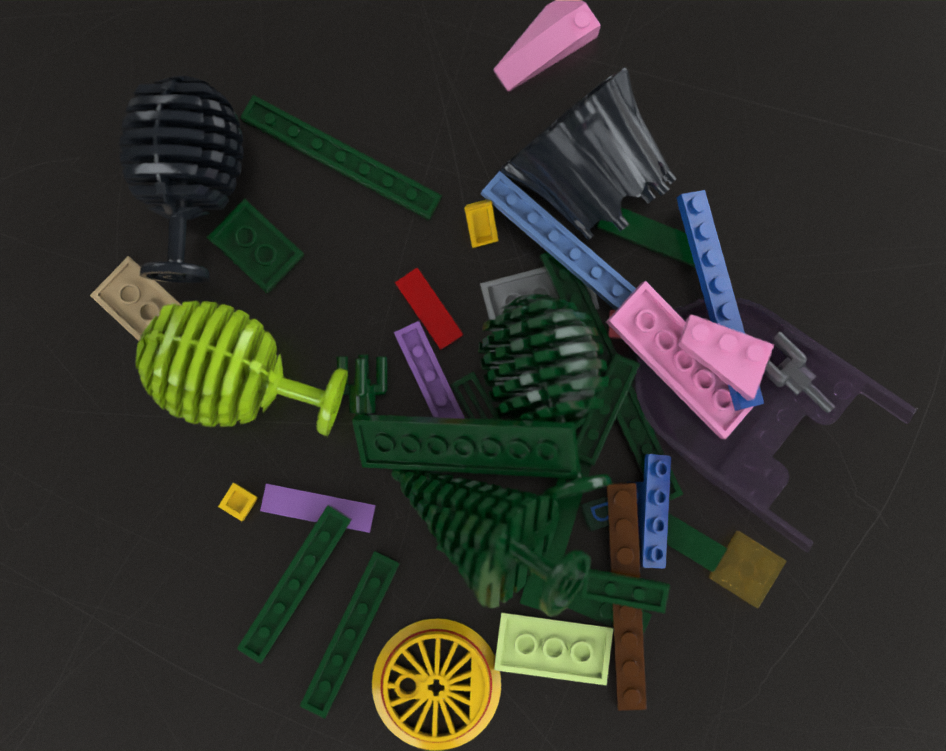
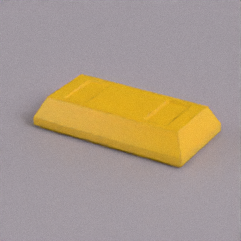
M486 199L467 204L464 209L472 248L497 242L498 235L492 201Z

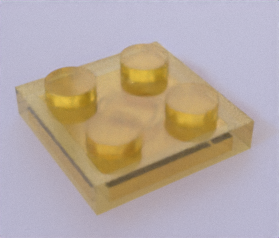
M736 531L714 573L711 572L708 578L758 609L784 567L786 560L742 532Z

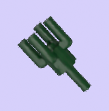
M358 354V358L355 359L354 383L348 384L347 377L343 395H349V413L368 415V413H375L376 411L375 395H385L387 393V356H376V384L371 383L369 378L368 354ZM337 356V369L348 371V356Z

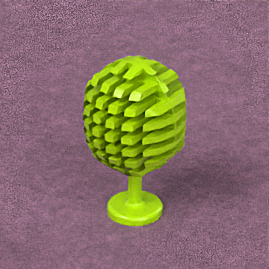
M196 301L183 302L182 305L170 304L162 307L159 317L155 316L141 334L136 350V368L138 370L139 367L141 382L147 393L153 396L155 402L161 408L168 409L169 413L175 417H184L185 421L193 424H198L201 421L203 426L215 427L218 422L221 423V427L234 426L239 420L241 424H245L256 419L260 406L263 408L262 411L264 413L277 394L319 406L317 431L321 435H329L343 398L348 371L344 369L335 370L326 390L283 378L281 355L279 353L277 359L275 340L268 331L265 332L260 322L256 319H249L250 316L240 310L234 312L233 307L224 304L217 308V303L208 301L202 302L201 306Z

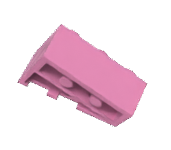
M690 315L687 318L678 342L679 347L703 366L710 369L723 382L729 384L747 401L753 400L774 346L768 342L694 315Z

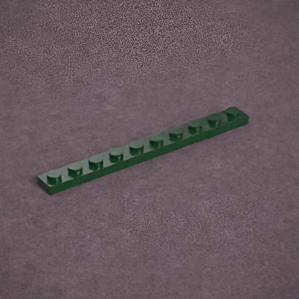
M548 252L541 254L539 257L559 300L574 302L578 309L577 312L588 313L593 319L591 324H585L588 327L597 329L598 338L593 340V342L601 344L603 354L597 356V359L606 360L608 368L613 354L617 352L585 284ZM601 372V375L598 377H604L605 372ZM631 384L618 412L616 421L644 478L645 455L665 454ZM670 469L669 501L683 495L672 469Z

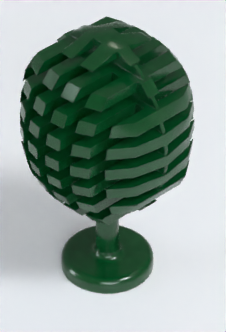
M528 294L517 297L500 308L505 310L501 315L496 316V320L490 319L483 323L482 331H492L491 335L494 336L488 335L482 339V342H479V354H485L484 358L480 359L482 370H488V375H484L486 386L494 387L492 388L493 391L488 393L490 401L502 402V404L498 405L499 407L494 408V411L499 417L512 416L514 419L511 420L574 423L576 430L586 422L587 418L584 417L590 410H597L603 407L604 399H597L598 396H595V394L603 391V388H608L609 377H598L601 375V372H605L608 368L606 360L597 359V356L603 354L601 344L593 342V340L598 338L597 329L588 327L585 324H591L593 319L588 313L577 312L578 309L574 302L558 300L550 297L552 295ZM579 464L580 474L578 479L566 478L564 484L545 490L544 495L550 496L549 500H559L612 484V481L607 474L585 478Z

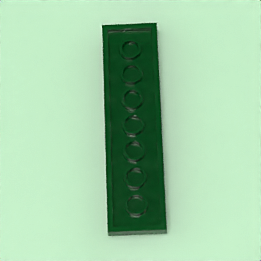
M356 414L352 419L362 467L572 479H578L580 474L574 423Z

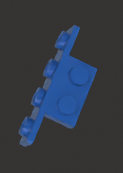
M646 454L644 482H635L638 537L641 539L640 567L643 568L666 567L671 457L666 455Z

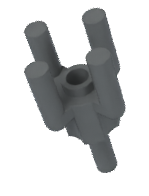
M780 331L773 338V344L787 358L778 367L768 359L764 374L777 387L786 385L796 396L804 391L827 414L830 413L836 406L812 384L817 376L806 366L807 356Z

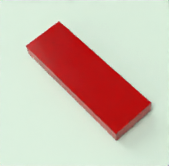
M418 267L395 282V285L441 351L463 336V333Z

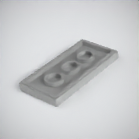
M544 267L480 283L489 320H496V316L501 315L505 310L500 309L501 307L522 295L545 294L552 295L550 297L559 300ZM585 285L596 310H598L599 304L595 292Z

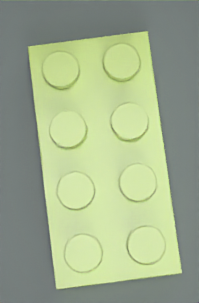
M501 612L494 670L607 685L613 628Z

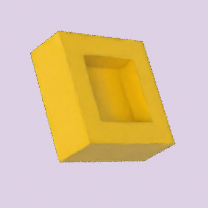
M233 483L218 507L240 521H244L258 497L238 484Z

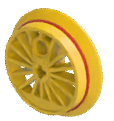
M440 618L426 619L404 627L386 643L374 667L372 693L379 716L395 736L417 748L447 750L469 742L488 725L499 703L501 675L500 671L494 670L495 655L477 632L456 621ZM435 638L434 668L423 640ZM441 639L453 641L442 668H440ZM418 642L427 670L407 650L408 647ZM458 644L462 645L468 652L447 671ZM402 653L417 670H408L396 664L395 661ZM471 658V670L452 677ZM391 669L400 673L396 681H389ZM471 677V684H456L458 681ZM404 678H411L415 681L416 688L409 692L402 689L400 682ZM434 679H438L439 683L444 685V687H440L439 692H434L433 687L428 686L433 684ZM389 688H395V692L399 697L391 700ZM454 690L470 691V698ZM452 698L470 705L469 717ZM411 699H418L401 716L397 714L393 707ZM426 701L415 727H411L405 720ZM446 702L466 723L465 725L455 730ZM431 704H433L432 734L419 731ZM439 704L450 731L448 733L437 734Z

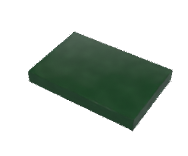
M243 199L207 237L209 241L267 294L305 255L246 199Z

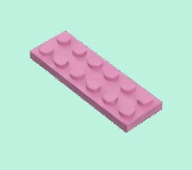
M646 281L642 282L606 321L720 439H726L753 408L735 411L728 384L678 346L686 322Z

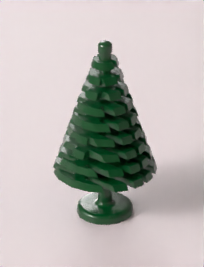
M404 469L392 470V478L401 483L400 487L403 494L409 498L410 504L418 511L421 519L427 522V528L436 538L440 547L446 551L450 561L456 564L458 572L465 579V583L471 591L472 589L474 590L475 597L484 607L485 604L489 608L498 607L499 599L503 603L511 599L513 591L517 594L525 585L527 574L532 577L535 573L546 580L540 594V608L549 616L557 615L563 611L581 589L590 568V557L581 550L571 551L556 565L542 557V550L546 554L549 550L559 521V504L555 499L549 500L550 496L535 495L532 492L507 487L505 489L495 484L490 486L482 481L476 482L461 477L453 479V475L449 474L440 475L437 472L412 470V472Z

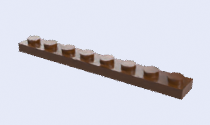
M612 483L607 486L611 573L640 578L636 483ZM612 604L618 711L647 710L642 609Z

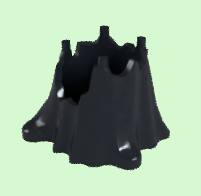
M626 67L607 77L496 171V173L502 172L513 183L529 188L543 197L578 229L587 240L594 236L589 229L599 220L614 223L619 231H622L629 225L622 216L620 202L624 196H636L637 198L642 196L648 204L656 198L649 186L655 188L659 195L662 196L669 191L665 182L668 181L671 184L677 179L670 171L668 164L640 115Z

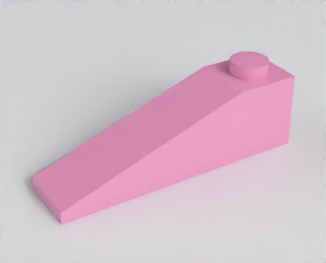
M555 0L543 9L497 64L494 72L506 90L510 92L597 38L601 25L584 1Z

